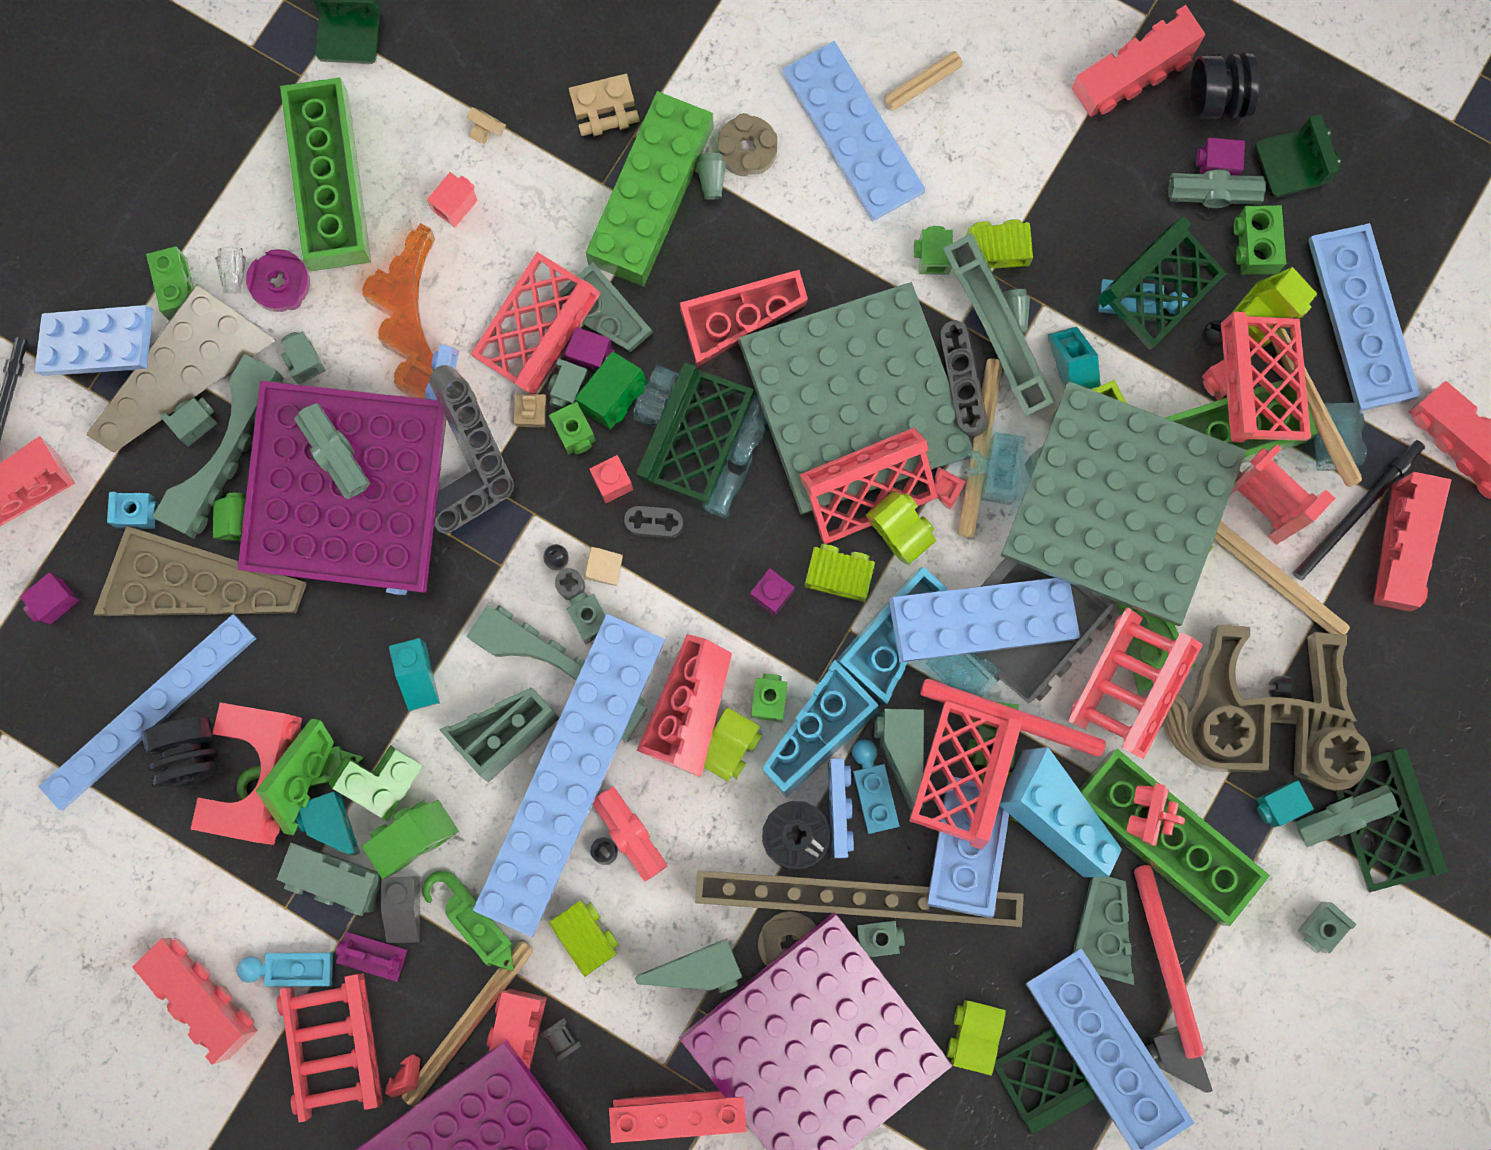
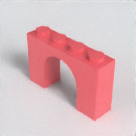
M219 704L213 734L244 740L253 745L260 757V778L251 794L235 803L198 798L191 830L274 845L280 827L256 793V789L302 731V718L285 713L238 705Z

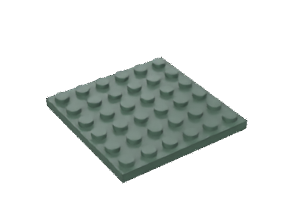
M912 282L739 337L740 348L801 515L813 510L807 490L802 484L800 474L915 427L926 439L929 449L926 453L931 470L972 456V444L969 436L961 430L957 422L951 387ZM919 456L909 458L903 468L914 472L920 461ZM885 468L880 470L874 480L885 484L892 469ZM900 473L895 483L910 477ZM861 480L851 482L846 492L857 496L864 482ZM871 485L868 492L878 489L879 487ZM827 492L817 496L819 504L825 507L830 505L835 493Z
M1068 381L1000 556L1171 624L1181 626L1247 450Z

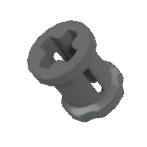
M563 569L555 578V587L565 600L570 601L575 596L585 592V582L581 574L575 569ZM569 578H573L574 582L578 584L572 587V591H567L566 587L563 586V584L568 583Z
M565 1018L540 1034L542 1038L548 1040L555 1051L557 1062L582 1046L580 1041L576 1042L567 1029Z

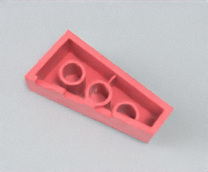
M800 270L681 302L680 311L696 367L738 345L739 337L764 330L806 306L808 298Z
M41 436L0 463V526L76 484L58 453Z
M690 634L686 635L636 751L666 765L699 777L702 776L732 657L731 652L707 639Z
M162 938L132 968L157 998L161 1000L166 998L169 1001L167 1011L172 1017L183 1024L187 1023L190 1028L187 1035L194 1044L198 1045L200 1043L210 1051L205 1057L211 1065L230 1059L258 1031L253 1026L255 1023L254 1018L243 1008L237 1009L231 1002L233 997L229 991L221 985L216 986L208 978L211 975L209 970L200 962L194 963L188 957L187 953L189 950L177 938L173 940L171 938Z
M511 988L499 994L495 1008V1014H497L495 1026L491 1027L487 1046L490 1047L489 1051L507 1039L530 1070L547 997Z

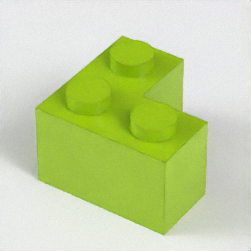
M1292 267L1257 282L1233 312H1246L1248 317H1295L1299 319L1310 310V302L1317 293ZM1248 326L1249 336L1259 343L1265 334L1256 326ZM1268 338L1261 347L1269 344L1271 340Z

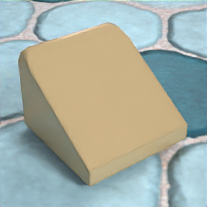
M591 547L585 579L617 586L623 555Z

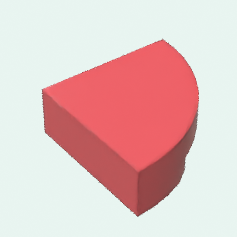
M938 467L934 478L939 501L947 509L951 510L966 481Z
M414 1054L405 1058L400 1063L402 1067L395 1078L390 1077L385 1094L394 1098L417 1089L421 1058Z

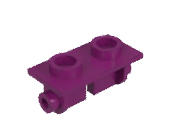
M346 931L343 942L340 941L336 949V954L338 955L336 963L398 982L408 950Z

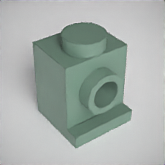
M303 331L300 333L293 332L282 338L281 344L285 352L281 356L290 370L291 377L298 385L326 371L310 339Z
M558 358L556 366L559 374H553L548 391H551L549 404L561 410L576 402L575 398L587 384L589 374L587 369Z
M203 397L198 401L192 398L190 401L186 400L180 403L175 408V413L171 416L166 413L160 416L174 434L188 447L217 424L211 416L215 412L214 409Z
M584 592L570 600L572 606L566 609L586 645L595 640L606 615L595 594L588 597L587 593ZM589 609L593 611V617L590 620L582 618L584 610Z
M1321 902L1297 931L1305 937L1302 940L1303 943L1315 953L1320 951L1322 953H1331L1348 931L1357 924L1332 902ZM1326 924L1332 927V931L1328 936L1323 932Z
M894 920L855 925L857 942L869 957L900 954L899 947L905 946L902 926L896 927V921ZM879 933L886 934L887 943L880 946L876 943V936Z

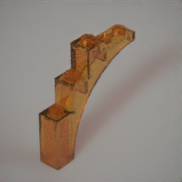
M420 223L416 231L412 230L405 240L406 247L401 255L395 256L389 266V274L377 269L375 274L370 275L364 282L362 295L368 304L391 316L381 323L378 330V339L383 347L406 359V362H401L394 372V384L398 390L413 398L425 399V390L429 383L430 375L433 372L432 358L434 354L428 346L421 326L418 306L419 284L425 260L432 248L435 237L431 228Z

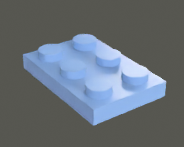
M844 758L830 759L828 762L831 859L848 858V852L854 850L853 831H847L846 820L852 818V799H846L845 787L851 785L850 766H844Z

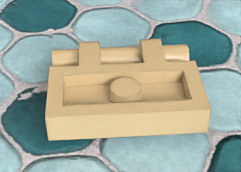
M627 73L569 88L576 119L589 117L590 122L578 124L581 136L589 134L597 136L603 134L602 131L617 127L621 130L629 128V124L640 122L637 110L629 112L624 110V108L635 106ZM615 111L616 114L601 119L598 118L599 114Z

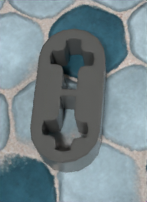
M634 506L626 512L624 517L625 527L628 532L635 536L671 539L679 536L683 530L681 514L671 508ZM640 513L644 520H651L652 524L642 523L641 527L636 529L634 523L630 522V519H635L636 514ZM667 516H672L674 522L678 523V526H673L672 531H666L665 526L656 524V521L664 522L667 520Z

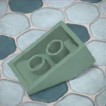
M884 709L880 717L877 716V719L874 720V738H880L879 746L909 809L913 810L923 776L924 710Z
M728 938L643 972L635 977V981L639 985L702 990L718 988L719 992L722 993L738 986L737 979L742 978V974Z

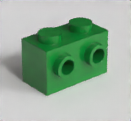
M612 351L575 400L583 413L611 430L616 423L623 420L632 402L641 397L648 382L641 368Z

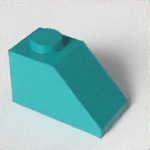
M1077 326L1048 334V340L1059 375L1065 386L1068 381L1088 389L1101 386L1098 354Z
M418 638L389 646L395 676L408 711L440 704L426 643Z
M333 791L309 800L306 808H300V813H298L296 820L302 832L306 831L307 836L348 855L360 853L341 793Z

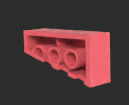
M1186 5L1176 11V18L1168 24L1161 20L1152 26V30L1144 36L1142 41L1135 37L1118 51L1117 57L1111 53L1077 75L1072 90L1090 117L1099 112L1102 115L1108 113L1116 107L1117 102L1124 98L1131 100L1141 93L1143 87L1150 83L1152 86H1155L1165 80L1168 76L1167 74L1176 69L1177 72H1180L1191 65L1193 62L1192 58L1205 33Z
M1444 381L1408 412L1413 416L1414 423L1420 429L1426 430L1434 438L1435 445L1442 452L1448 453L1456 462L1458 470L1464 475L1469 476L1478 485L1477 488L1484 497L1491 499V418L1479 417L1476 414L1477 406L1450 383Z
M1413 472L1392 485L1373 604L1411 612L1421 608L1425 603L1428 594L1426 585L1432 567L1433 555L1452 479Z

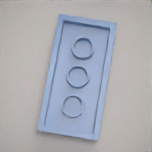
M147 305L42 314L35 373L41 376L147 369L154 309Z
M954 777V779L956 780V782L962 779V778ZM973 780L959 786L967 802L978 797L979 790ZM953 789L945 793L944 806L947 812L961 805ZM976 804L970 806L971 809H972V811H973V813H974V809H975ZM999 806L990 841L982 850L970 846L969 841L939 831L927 906L993 918L1009 813ZM965 810L950 816L957 828L969 830L971 821Z

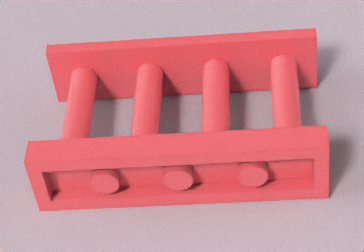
M1278 444L1269 451L1263 448L1250 461L1252 463L1251 466L1243 472L1239 470L1231 491L1232 494L1238 490L1272 522L1271 526L1274 530L1267 537L1276 545L1314 522L1336 499L1327 490H1324L1317 496L1314 493H1307L1272 460L1282 449Z
M1126 607L1124 613L1117 618L1114 624V632L1080 699H1077L1072 705L1071 716L1068 721L1085 730L1089 722H1092L1124 738L1122 748L1144 759L1202 644L1182 632L1173 641L1139 625L1143 617ZM1133 636L1168 652V658L1163 668L1157 669L1125 654ZM1118 665L1153 681L1154 685L1147 697L1143 698L1110 682ZM1104 693L1138 709L1139 714L1133 725L1129 727L1096 710Z
M364 973L346 976L345 983L340 988L295 996L294 986L280 989V996H277L276 1000L279 1015L284 1017L295 1095L291 1096V1108L293 1114L298 1115V1121L304 1122L312 1118L311 1108L358 1100L363 1102L364 1110L384 1104ZM337 1001H344V1003L349 1004L350 1016H347L344 1021L302 1029L299 1027L297 1009ZM347 1033L349 1036L354 1037L355 1049H352L351 1053L304 1062L302 1042ZM352 1066L354 1069L359 1070L360 1082H357L356 1086L309 1095L306 1075Z
M720 1090L619 1098L613 1100L614 1107H609L611 1143L747 1132L744 1096L725 1098Z

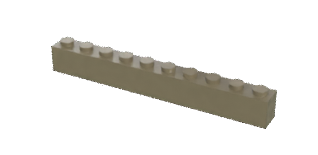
M698 870L695 903L1022 927L1024 894L997 892L993 918H987L927 906L930 887Z

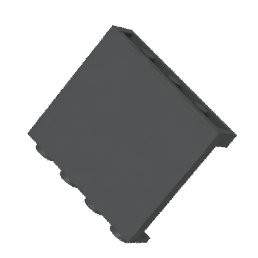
M1005 558L980 587L1055 577ZM1070 584L1080 633L1079 639L971 654L1028 704L1034 701L1035 698L1041 701L1052 689L1048 683L1053 677L1057 675L1061 678L1072 666V663L1069 661L1076 651L1081 655L1092 643L1093 640L1089 638L1096 628L1102 631L1113 617L1109 613L1115 607L1112 603L1107 606L1092 592Z

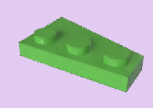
M310 719L256 789V793L285 834H295L298 824L295 823L301 807L306 808L310 799L307 792L313 778L320 776L334 744L333 739L321 720Z

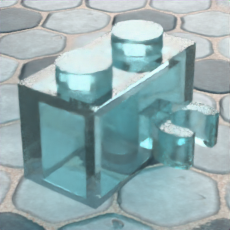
M1359 403L1324 404L1358 468L1364 464L1367 456L1366 444L1362 442L1361 434L1364 428V415L1360 412ZM1317 434L1314 437L1317 471H1338L1320 435Z
M995 432L990 440L988 458H984L978 451H968L966 458L976 460L978 466L976 468L965 467L964 474L976 476L980 473H985L981 500L1011 505L1017 497L1026 437Z
M976 653L932 658L925 663L948 686L983 697L1000 680V677L997 675L999 672L997 666L987 657L982 660Z

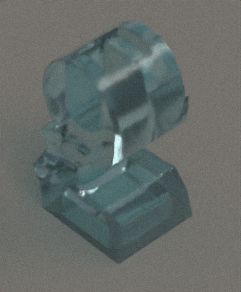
M661 365L655 367L649 383L644 386V392L638 397L633 409L635 420L654 428L657 427L664 410V405L667 404L679 373L664 368Z

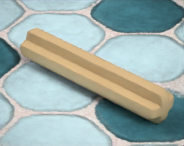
M952 51L886 94L884 97L885 105L890 111H895L959 69L963 63L961 57L956 51Z

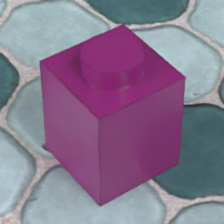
M1208 138L1204 146L1198 149L1196 155V166L1200 167V174L1220 169L1229 171L1230 175L1239 176L1244 170L1245 141Z
M575 327L565 357L567 362L596 373L611 352H615V350L612 349L610 338Z
M769 568L751 591L750 599L775 617L793 595L795 587Z
M51 572L20 596L26 604L23 608L25 613L33 621L37 622L39 620L50 625L80 601L64 580Z

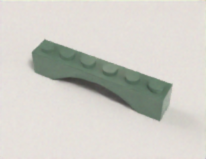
M969 234L944 247L943 250L989 336L1025 416L1053 404L1056 401L975 235Z
M246 354L242 356L229 379L231 416L227 432L220 447L211 460L197 474L166 491L152 516L154 519L192 539L197 534L202 533L207 525V515L212 506H214V501L222 498V488L227 479H231L238 469L237 461L242 452H246L253 442L252 435L255 427L260 381L283 383L284 377L276 369Z
M487 605L466 636L495 657L521 656L538 659L563 670L575 681L585 663V660L578 656L573 661L564 655L566 649L554 640L550 639L547 644L537 636L540 632L526 622L522 626L513 622L511 619L514 615L500 605L496 609ZM641 697L622 737V740L625 742L629 741L648 712L647 708L643 706L645 700Z

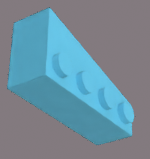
M921 567L914 571L892 597L946 591L947 587L925 567ZM889 601L836 659L851 677L880 704H888L892 692L908 663H899Z
M836 660L833 661L828 672L795 718L791 728L783 736L762 768L764 775L786 798L879 713V705Z
M1049 747L1023 750L1004 787L999 806L1083 877H1109L1121 853V847Z

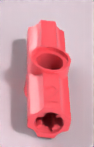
M614 786L595 798L593 802L594 808L610 829L608 831L621 852L628 856L644 882L668 867L657 848L650 841L649 838L651 836L637 815L635 813L632 814Z

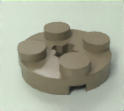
M747 113L739 114L735 119L725 124L718 137V152L723 155V161L726 162L725 168L738 176H748V174L755 173L758 175L767 171L777 156V134L771 125L765 120L756 116H750ZM742 141H753V146L755 147L753 151L751 149L746 150V152L741 150Z
M788 911L774 915L764 924L758 938L759 954L765 965L768 966L787 950L786 948H781V942L786 941V935H792L794 940H800L816 927L815 923L798 912Z

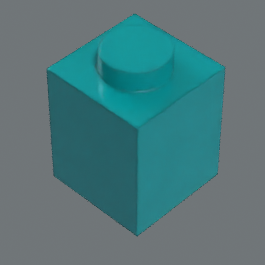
M1299 780L1288 782L1256 798L1259 804L1257 811L1264 823H1269L1271 827H1280L1314 809Z

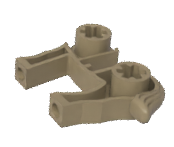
M1218 624L1213 628L1208 655L1197 676L1196 691L1190 707L1188 708L1184 698L1177 694L1162 723L1166 736L1172 745L1196 766L1207 771L1262 773L1269 770L1271 723L1296 725L1294 776L1332 791L1344 790L1357 784L1370 765L1371 751L1367 741L1357 732L1353 724L1357 720L1351 711L1347 699V679L1343 668V655L1347 645V635L1314 632L1307 637L1314 702L1281 697L1242 700L1236 683L1235 671L1239 653L1250 637V627Z

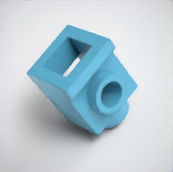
M109 492L107 523L117 529H125L126 526L135 529H155L156 519L152 516L159 503L149 493ZM131 504H136L135 512L131 513Z

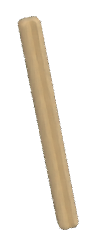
M1279 328L1274 332L1286 344L1291 341L1284 328ZM1272 342L1277 354H1279L1281 350ZM1284 354L1280 359L1286 371L1291 374L1294 370V362ZM1304 366L1308 407L1316 428L1344 484L1347 487H1351L1361 482V474Z
M988 359L985 366L982 394L988 426L981 435L974 436L972 456L969 461L958 527V535L966 538H973L976 531L1003 368L998 359Z
M1220 521L1214 537L1216 542L1325 631L1331 634L1346 635L1350 628L1346 622Z
M518 942L512 950L514 972L498 968L419 1072L418 1088L402 1094L401 1098L408 1105L414 1107L420 1102L496 1002L499 994L506 989L531 956L533 948L526 942ZM510 961L505 962V966L510 965Z

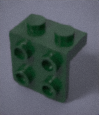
M313 0L319 12L316 44L317 59L321 62L375 63L377 59L381 13L378 0Z
M1321 114L1309 117L1300 130L1262 139L1255 145L1270 194L1273 197L1277 198L1329 184L1340 172V156L1333 149L1330 141L1331 130L1328 124L1324 123Z

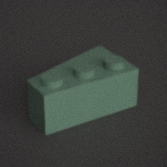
M531 687L496 703L490 709L479 714L474 713L455 725L446 726L439 730L477 774L489 783L559 719V716Z
M290 843L277 877L278 881L285 883L284 889L301 895L303 891L315 895L314 900L328 905H333V902L345 906V911L359 916H363L366 912H374L381 894V877L377 871L299 843Z

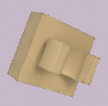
M472 107L466 117L476 123L469 137L479 143L485 144L490 133L502 135L506 124L477 108Z
M515 394V427L546 428L547 396L544 394Z

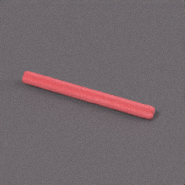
M926 679L923 682L921 695L942 703L949 701L1008 721L1009 718L1016 719L1022 722L1020 728L1022 731L1096 757L1102 756L1106 741L931 679Z
M1150 865L1139 866L1135 868L1134 875L1184 1052L1188 1059L1203 1056L1205 1051L1154 873Z

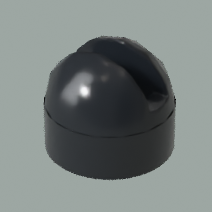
M1211 321L1204 328L1203 339L1208 345L1220 346L1223 344L1222 333L1210 329L1212 326L1222 331L1221 322L1223 321Z
M553 544L546 548L543 559L550 569L561 570L568 564L569 554L562 545ZM560 550L563 552V554L549 561V556Z
M1276 676L1269 681V685L1276 686V690H1268L1271 697L1291 698V676Z
M602 837L594 841L590 853L597 863L610 865L617 858L618 849L611 839ZM603 846L610 853V856L607 858L600 851Z

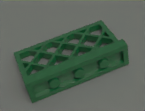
M1184 215L1165 229L1095 298L1103 308L1109 305L1149 350L1154 348L1227 274L1187 230L1192 224ZM1182 241L1191 249V257L1180 256L1179 244ZM1162 261L1173 262V276L1162 274ZM1180 263L1192 264V278L1181 277ZM1199 265L1206 266L1214 274V277L1211 280L1200 279ZM1143 279L1154 280L1155 294L1143 293ZM1162 281L1173 282L1174 292L1177 293L1178 297L1163 295ZM1181 283L1193 285V298L1182 297ZM1124 298L1136 299L1137 313L1129 312L1121 301ZM1144 300L1155 301L1156 315L1144 313ZM1178 301L1175 316H1164L1163 302ZM1182 301H1187V302H1189V303L1183 308ZM1145 320L1157 322V334L1154 338L1145 330Z
M684 362L636 475L645 484L653 487L656 485L708 504L752 402L755 390L698 370L695 365ZM702 380L713 383L717 393L701 400L698 389ZM719 386L724 387L726 389L721 391ZM733 392L744 394L741 405L729 410L724 396ZM721 399L726 412L709 419L704 405ZM701 408L705 421L689 428L686 421L688 413ZM737 414L735 420H733L732 415ZM729 418L732 424L730 432L717 438L712 424ZM709 427L714 440L697 447L692 433ZM688 435L694 449L677 456L674 449L676 441ZM725 442L723 448H721L720 443ZM717 446L720 453L718 460L705 466L700 452ZM697 455L702 468L685 475L680 461ZM677 464L682 477L671 482L660 479L666 467ZM713 470L711 476H709L708 472ZM705 474L708 483L704 493L701 494L691 490L688 480ZM685 483L686 488L679 486V484Z
M1406 747L1372 756L1368 769L1357 783L1353 792L1347 789L1335 791L1338 801L1345 799L1344 793L1355 798L1359 796L1357 794L1364 780L1368 779L1381 787L1387 785L1392 793L1398 795L1400 801L1399 810L1395 814L1388 815L1392 819L1384 834L1369 826L1359 829L1358 833L1356 831L1349 833L1368 892L1378 891L1432 875L1436 876L1447 873L1448 869ZM1382 760H1386L1390 771L1384 783L1368 775L1372 765ZM1391 780H1393L1395 789L1389 786ZM1402 810L1406 820L1399 817ZM1396 821L1409 827L1411 834L1405 845L1388 837ZM1365 829L1382 837L1373 854L1364 850L1359 841ZM1386 840L1402 848L1394 865L1378 857ZM1412 842H1414L1416 851L1409 848ZM1407 851L1419 857L1422 871L1410 874L1399 868ZM1364 854L1371 857L1368 864L1366 862ZM1375 860L1392 868L1386 881L1374 884L1370 870ZM1397 871L1404 875L1393 878Z
M1054 1028L995 1061L994 1065L996 1073L1025 1122L1024 1124L1030 1135L1097 1098L1086 1078L1076 1074L1078 1066L1075 1061L1072 1073L1053 1067L1057 1049L1068 1052L1065 1046L1059 1045L1060 1038L1058 1034L1055 1043L1046 1041L1057 1034ZM1038 1044L1054 1047L1049 1066L1031 1061L1033 1048ZM1029 1050L1027 1059L1018 1057ZM1012 1059L1026 1063L1021 1082L1009 1079L1001 1065ZM1029 1065L1048 1070L1043 1089L1025 1083ZM1052 1072L1070 1077L1066 1092L1059 1094L1048 1090ZM1075 1078L1083 1081L1082 1083L1073 1087ZM1011 1084L1020 1086L1018 1095ZM1023 1088L1042 1093L1039 1107L1027 1113L1020 1101ZM1046 1094L1055 1097L1044 1104Z

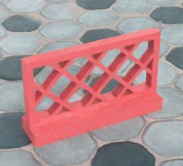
M536 252L470 355L528 393L536 394L569 344L575 327H580L601 293L590 283L580 279L544 255ZM542 262L549 267L551 278L536 282L535 272ZM556 272H558L562 276L556 277ZM571 280L577 284L570 295L560 297L558 283ZM552 285L555 299L540 303L537 288ZM532 290L534 304L519 308L518 298L521 293ZM556 305L557 316L551 322L543 323L541 309ZM535 311L538 325L523 329L521 314ZM515 316L517 330L503 334L501 324L505 318ZM539 331V344L537 347L527 349L524 335ZM518 336L521 351L506 354L504 340ZM498 342L501 356L488 359L482 355L488 344ZM522 357L524 367L518 376L515 377L509 373L507 360ZM502 362L503 368L498 366L496 363Z
M1233 312L1221 322L1231 442H1244L1247 439L1309 440L1311 438L1300 319L1248 317L1246 312ZM1248 326H1256L1265 334L1259 343L1249 336ZM1279 327L1290 328L1291 341L1288 344L1274 333ZM1268 338L1281 350L1274 359L1261 347ZM1254 353L1268 364L1261 373L1251 365V356ZM1284 354L1294 362V370L1291 374L1277 363ZM1271 368L1284 380L1277 389L1264 377ZM1257 383L1271 394L1264 403L1254 395L1253 387ZM1287 383L1297 394V400L1293 404L1280 393ZM1273 398L1287 410L1280 418L1266 407ZM1260 413L1274 424L1268 431L1257 430L1256 417ZM1290 413L1299 421L1300 432L1291 431L1283 423Z
M915 427L800 474L824 544L831 543L872 526L867 516L857 519L854 518V515L860 504L871 507V511L887 497L889 492L907 493L916 502L917 506L938 498L926 451H929L927 442ZM919 456L920 461L914 472L903 468L909 458ZM885 468L892 469L885 484L874 480L880 470ZM900 473L910 477L903 491L892 487ZM861 480L864 483L857 496L846 492L851 482ZM917 480L926 483L927 492L917 496L910 494ZM871 485L882 489L875 502L864 499ZM827 492L835 493L828 507L819 504L817 496ZM842 497L853 500L846 514L836 511ZM832 516L843 519L838 529L827 532L826 526Z
M945 701L909 821L969 841L970 846L982 850L990 841L1022 722L1013 718L1005 721ZM949 712L962 716L967 726L953 732L947 722ZM983 724L996 727L995 738L985 743L976 727ZM945 730L947 736L942 737L943 731ZM970 731L978 746L964 752L956 737ZM951 740L958 756L944 761L938 748L940 744ZM992 745L991 752H989L987 747ZM981 750L988 763L986 768L976 772L968 756ZM936 759L939 765L933 767ZM962 760L970 775L956 782L948 766ZM942 769L950 785L936 791L930 781V776L932 773ZM984 774L983 781L981 782L979 776ZM973 780L979 790V795L977 798L967 802L959 786ZM926 789L930 792L927 796H925ZM953 789L961 805L947 812L939 795ZM931 799L935 801L942 814L933 819L919 814L922 804ZM976 804L975 809H974V813H973V811H972V809H971L970 806ZM965 810L971 821L969 830L957 828L950 816Z

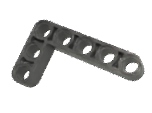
M441 365L431 373L430 386L471 470L468 474L438 491L434 527L441 533H450L509 497L514 489V482L469 383L453 367Z

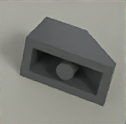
M420 877L381 878V913L387 943L420 942Z
M1177 1026L1147 1036L1149 1045H1146V1049L1159 1069L1205 1093L1213 1091L1202 1057L1193 1059L1186 1057Z

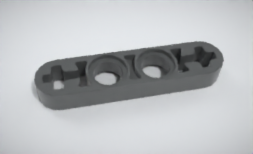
M952 320L942 327L941 341L957 422L966 435L971 437L979 436L986 430L988 419L971 335L963 322ZM954 330H958L960 333L958 340L961 349H956L955 343L949 338L953 336ZM959 357L969 359V365L963 371H956L953 368L954 361ZM963 386H973L975 393L972 398L968 400L959 398V391ZM972 407L974 415L977 419H980L976 421V427L971 428L966 423L970 421L969 411L966 408Z

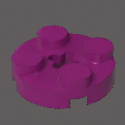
M280 249L265 252L266 255L262 256L259 260L255 259L249 266L246 275V285L252 298L262 308L273 312L298 309L310 288V276L304 263L295 254ZM278 274H283V279L286 280L284 285L275 288V285L271 283V279H276Z

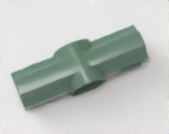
M1220 169L1210 170L1204 174L1172 173L1168 187V197L1170 201L1201 202L1208 208H1222L1229 204L1261 205L1264 201L1266 183L1263 176L1230 175L1229 171Z
M315 403L298 412L294 419L311 444L312 448H310L314 459L324 471L329 472L346 499H350L365 491L371 483L353 457L354 450L351 444L340 431L335 429L321 405Z
M1384 785L1355 798L1351 796L1326 807V810L1302 818L1295 822L1306 848L1337 835L1341 837L1366 827V823L1393 814L1399 809L1392 792L1387 785Z

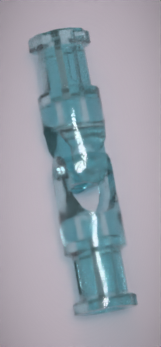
M754 395L710 501L708 504H703V508L706 511L719 517H729L728 509L734 495L739 494L753 460L751 451L761 443L766 431L764 426L767 420L757 395ZM728 459L734 465L745 466L740 475L729 471Z

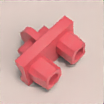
M1155 783V787L1137 786L1134 803L1150 807L1147 819L1131 815L1127 827L1129 834L1142 839L1145 844L1155 847L1162 821H1164L1162 833L1166 835H1172L1174 824L1184 825L1185 818L1176 815L1179 803L1169 801L1167 813L1164 812L1169 792L1166 785Z

